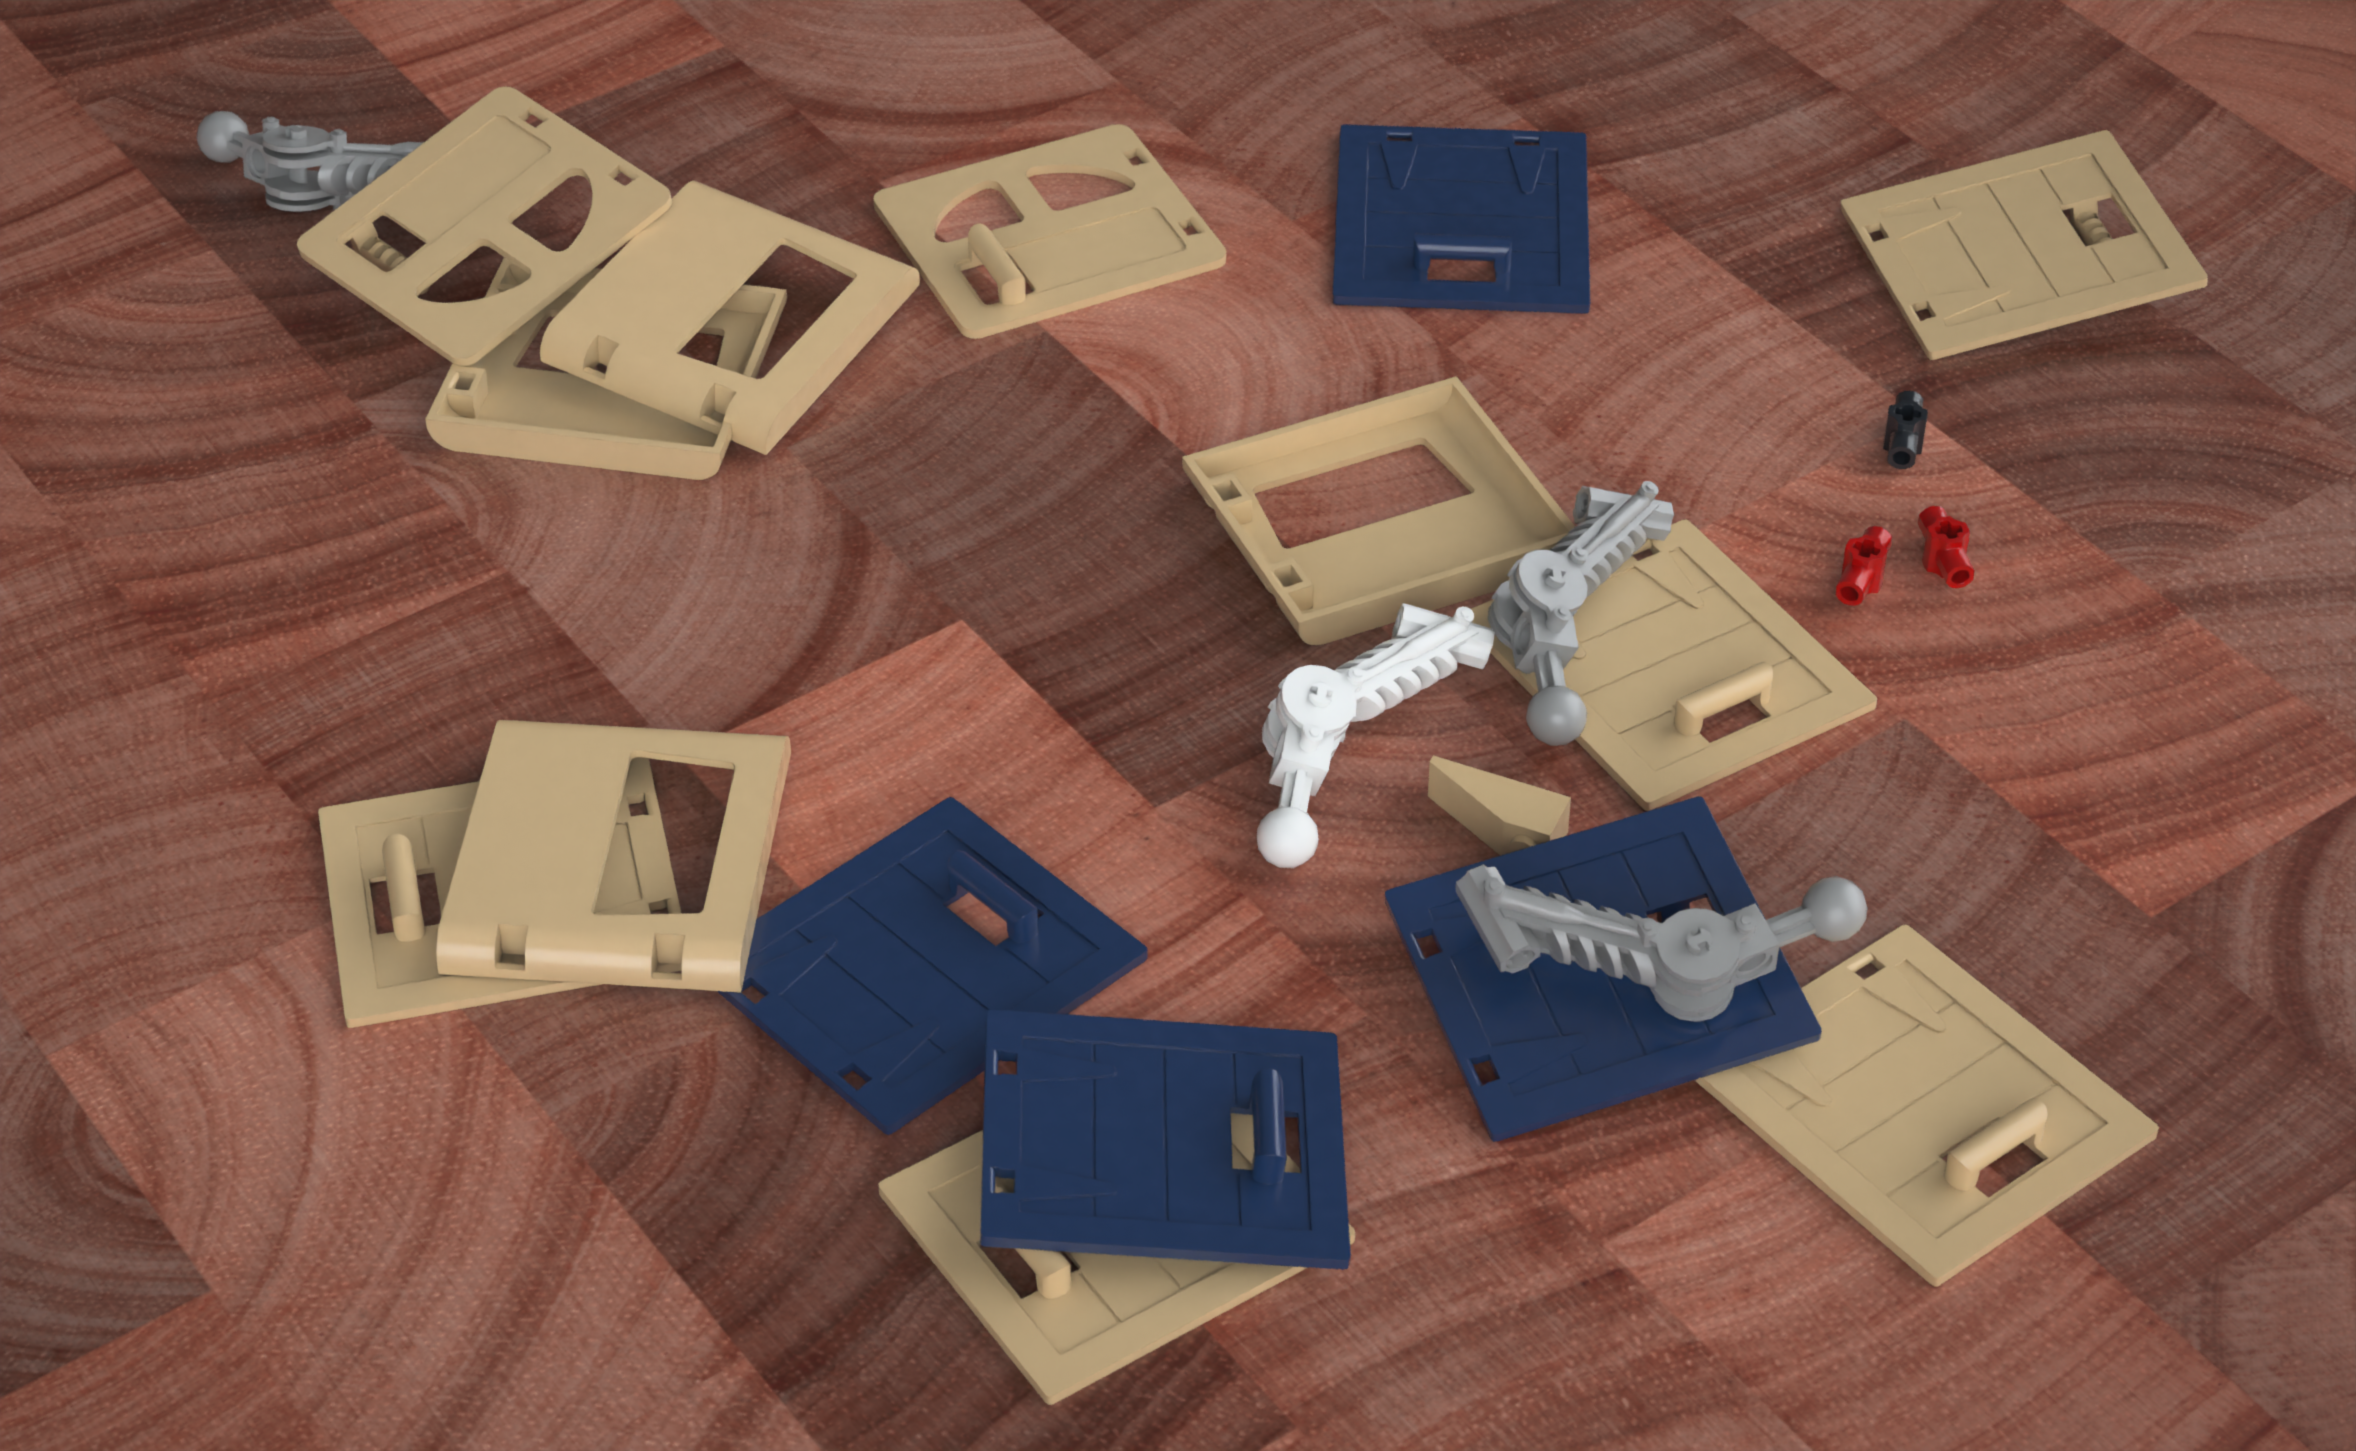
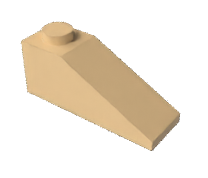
M1434 755L1431 758L1429 764L1428 797L1500 856L1567 835L1571 797Z

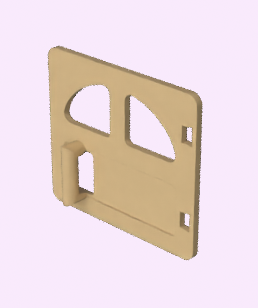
M499 87L491 91L305 232L298 239L297 247L300 256L305 261L450 362L459 366H468L480 360L630 241L635 235L669 210L672 205L670 190L665 185L512 87ZM530 115H534L543 122L535 128L525 122V120ZM620 172L632 179L626 186L614 179ZM572 176H583L592 188V204L583 229L569 248L558 252L552 251L511 224L512 221L566 179ZM381 216H387L425 242V245L407 258L378 238L377 231L372 222ZM347 241H351L353 250L345 245ZM482 246L492 248L531 275L527 281L509 290L477 300L439 303L418 298L419 295H423L429 290L431 284Z
M1116 124L885 188L874 195L875 211L959 331L968 338H984L1215 270L1226 263V248L1133 130L1125 125ZM1138 156L1142 163L1133 166L1128 159ZM1050 173L1090 174L1119 181L1131 187L1132 190L1055 211L1048 206L1028 178L1034 175ZM984 189L998 190L1021 220L1019 223L991 231L984 224H975L970 228L968 237L952 242H940L935 239L937 227L948 212L966 198ZM1193 226L1198 233L1188 236L1183 229ZM984 265L998 284L999 302L990 305L983 303L961 271ZM1025 280L1033 290L1032 293L1026 294Z

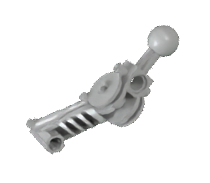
M215 111L205 116L198 127L196 136L199 149L215 162L231 163L240 157L243 158L244 177L265 185L266 204L275 209L293 212L312 211L329 205H333V209L336 210L424 143L404 142L394 145L347 143V132L341 129H335L328 133L323 129L310 126L279 125V119L275 117H267L262 120L263 132L249 135L247 124L238 115L230 111ZM320 166L319 171L307 170L310 167Z
M1644 481L1634 495L1582 486L1576 495L1575 507L1573 509L1574 523L1578 525L1550 550H1534L1525 554L1522 559L1517 560L1507 574L1510 580L1502 583L1492 596L1494 601L1488 608L1490 627L1495 632L1497 638L1512 649L1515 669H1519L1526 674L1535 672L1538 693L1529 701L1526 714L1528 727L1536 739L1550 746L1567 745L1578 738L1583 732L1587 720L1586 706L1577 692L1566 687L1563 669L1579 648L1573 616L1587 596L1591 595L1635 551L1640 549L1645 544L1647 538L1664 541L1671 532V524L1674 517L1672 503L1654 499L1659 489L1651 481Z
M1484 864L1468 870L1466 875L1456 882V893L1500 972L1507 971L1513 974L1528 968L1530 963L1540 957V952L1549 954L1559 963L1571 965V961H1575L1585 970L1596 972L1597 968H1601L1607 975L1619 979L1626 975L1635 983L1649 986L1656 1001L1667 1013L1680 1020L1694 1022L1712 1019L1723 1012L1731 1002L1736 986L1775 971L1780 947L1812 934L1831 942L1847 940L1860 930L1867 919L1868 910L1863 891L1853 881L1838 876L1821 878L1810 886L1802 899V906L1767 920L1764 919L1757 905L1752 904L1725 916L1708 909L1691 908L1675 913L1666 919L1664 923L1656 922L1652 918H1642L1631 913H1626L1625 917H1623L1616 910L1604 906L1597 910L1590 903L1578 899L1571 903L1564 896L1551 892L1548 897L1538 889L1524 886L1523 890L1510 887L1504 883L1496 867H1486Z

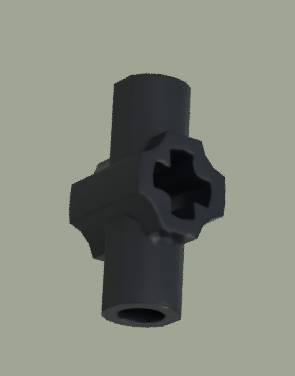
M1914 391L1900 392L1896 396L1895 405H1889L1883 449L1888 451V463L1897 469L1911 468L1915 464L1916 455L1921 454L1923 449L1928 410L1922 408L1923 398Z

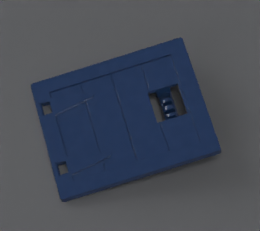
M1341 125L1333 304L1589 313L1590 264L1586 134L1582 132ZM1387 138L1412 139V141H1390ZM1515 143H1539V146L1515 145ZM1430 259L1494 261L1495 282L1428 280Z
M1701 796L1385 891V904L1488 1135L1494 1142L1808 1045L1821 1039L1822 1028L1781 948H1779L1776 970L1736 986L1733 998L1723 1012L1712 1019L1698 1022L1680 1020L1667 1013L1658 1004L1649 986L1635 983L1626 975H1623L1622 979L1611 977L1601 968H1597L1596 972L1585 970L1575 961H1571V965L1559 963L1549 954L1540 952V957L1530 963L1528 968L1513 974L1507 971L1500 972L1456 893V882L1464 877L1468 870L1484 864L1486 867H1496L1507 886L1522 890L1524 886L1533 887L1548 897L1550 892L1562 895L1571 903H1574L1575 899L1590 903L1597 910H1600L1601 906L1612 908L1623 917H1625L1626 913H1631L1642 918H1648L1647 915L1657 913V921L1664 923L1666 919L1675 913L1690 909V902L1707 898L1712 910L1722 916L1752 904H1756L1763 915L1704 798ZM1432 935L1440 953L1425 958L1416 938L1420 939ZM1489 1061L1497 1080L1482 1086L1473 1064Z
M948 797L756 919L742 991L753 986L765 996L758 1003L754 1004L741 992H717L884 1134L890 1135L985 1071V1036L988 1010L1069 1014L1148 959V949L1139 940L953 797ZM970 893L1007 922L1009 938L995 946L948 909L947 906ZM854 1071L867 1083L862 1085L859 1090H856L843 1077Z
M998 1009L988 1010L985 1036L980 1244L985 1247L1348 1269L1351 1252L1336 1034L1332 1032ZM998 1060L1016 1062V1075H998ZM1231 1113L1253 1115L1254 1154L1251 1170L1233 1169ZM1285 1117L1297 1118L1300 1173L1284 1172L1287 1160ZM995 1177L1014 1179V1192L995 1193Z

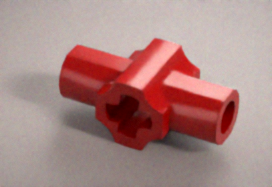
M1931 506L1924 509L1919 514L1918 525L1925 538L1922 558L1925 570L1944 578L1946 584L1951 588L1965 587L1972 582L1975 572L1967 556L1970 536L1967 524L1948 516L1944 508L1940 506Z
M1871 526L1865 530L1862 537L1850 538L1844 552L1842 574L1836 585L1835 593L1842 603L1856 606L1863 602L1867 594L1880 591L1884 579L1887 553L1892 544V536L1886 529L1880 526Z

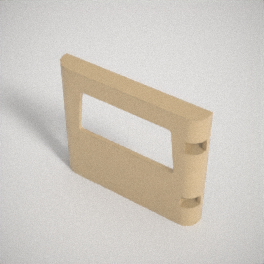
M690 181L672 198V205L669 210L635 235L552 319L542 338L540 361L717 435L724 421L732 423L731 441L767 455L917 289L920 276L918 270L914 267L700 182ZM781 245H787L854 279L762 379L749 377L678 354ZM598 363L606 365V374L593 368ZM714 411L725 415L723 422L710 416Z
M504 258L485 297L509 290L527 281L531 275ZM594 268L476 363L468 366H459L452 363L425 419L430 436L439 445L453 451L695 480L710 478L718 472L732 438V423L723 422L725 415L714 411L710 417L723 422L717 435L570 373L516 367L547 318L556 316L602 270L600 268ZM742 285L697 332L724 336L717 362L718 367L749 377H757L786 305L787 290Z
M1457 376L1182 457L1183 470L1207 505L1214 509L1217 519L1265 588L1275 596L1277 605L1300 638L1310 645H1323L1394 623L1402 603L1432 611L1496 591L1502 583L1510 580L1507 574L1517 560L1522 559L1525 554L1534 550H1550L1575 527ZM1416 445L1426 446L1471 492V494L1289 549L1282 547L1255 496V493Z
M498 720L439 923L436 947L438 974L741 992L791 756L789 736ZM635 757L734 770L704 909L700 913L593 914L630 762ZM503 954L525 955V964L501 963V958ZM658 963L682 964V973L656 972Z

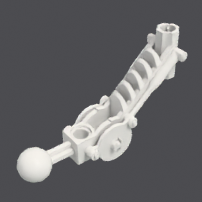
M1402 603L1393 627L1391 640L1380 643L1372 650L1360 654L1354 660L1340 665L1336 670L1325 666L1307 665L1296 668L1279 683L1278 687L1281 690L1277 698L1270 702L1268 706L1270 712L1262 727L1263 743L1268 753L1273 757L1269 784L1282 787L1278 808L1269 812L1261 820L1257 828L1258 850L1267 862L1279 868L1294 869L1306 863L1314 855L1319 838L1317 825L1307 813L1310 795L1316 796L1328 773L1330 761L1339 742L1343 743L1346 738L1345 732L1350 722L1365 721L1380 715L1384 710L1390 709L1401 703L1402 700L1412 697L1420 692V690L1435 684L1439 679L1453 674L1457 670V662L1484 669L1493 646L1495 632L1492 628L1471 623L1474 613L1470 608L1459 607L1454 616L1450 617Z

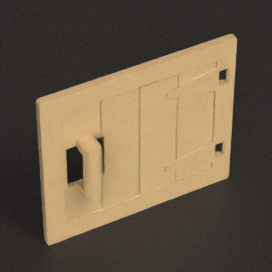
M2108 130L1841 200V212L1927 358L1930 360L1940 359L2207 286L2208 275ZM2112 198L2135 233L2113 239L2098 217L2097 201ZM2070 209V222L2063 213V210ZM1881 231L1885 238L1873 242L1869 233ZM1928 309L1932 317L1920 321L1916 312Z
M1686 519L1671 524V532L1664 541L1647 538L1645 544L1640 549L1635 551L1591 595L1587 596L1573 616L1579 648L1563 669L1566 687L1578 693L1587 710L1585 728L1575 740L1645 811L1658 808L1873 711L1877 705V697L1699 529ZM1650 549L1653 554L1639 561L1633 557V555ZM1494 599L1471 609L1474 613L1471 623L1491 628L1488 621V608ZM1494 635L1490 653L1534 696L1538 693L1535 672L1526 674L1519 669H1515L1512 649L1503 644ZM1748 699L1767 717L1711 743L1700 734L1703 719Z
M635 757L630 762L593 914H651L650 911L661 910L666 907L668 914H682L649 758ZM480 781L326 806L319 809L318 814L344 1016L348 1028L602 985L438 974L436 947L439 924L424 925L416 875L435 873L442 916ZM645 801L648 815L631 816L629 805ZM387 881L394 932L377 934L370 883ZM503 954L501 963L525 964V955ZM658 963L656 972L671 973L682 971V964Z
M1908 925L1898 927L1801 988L1822 1028L1819 1041L1695 1080L1921 1277L1935 1287L1940 1286L2155 1140L2159 1130L2155 1122ZM1869 963H1872L1879 971L1865 980L1855 973ZM2021 1143H2024L2044 1160L1989 1198L1975 1187L1980 1170ZM1948 1154L1947 1162H1945L1942 1158Z
M1231 1113L1233 1169L1251 1170L1254 1154L1253 1116ZM983 1130L880 1181L878 1184L880 1197L1045 1403L1049 1405L1059 1402L1308 1268L1065 1252L1078 1268V1270L1071 1273V1265L1060 1251L1016 1249L1036 1274L1038 1291L1022 1299L979 1247L981 1245L980 1212ZM1286 1154L1287 1160L1284 1172L1300 1173V1168ZM995 1177V1193H1013L1014 1179ZM1349 1224L1351 1245L1355 1242V1229Z

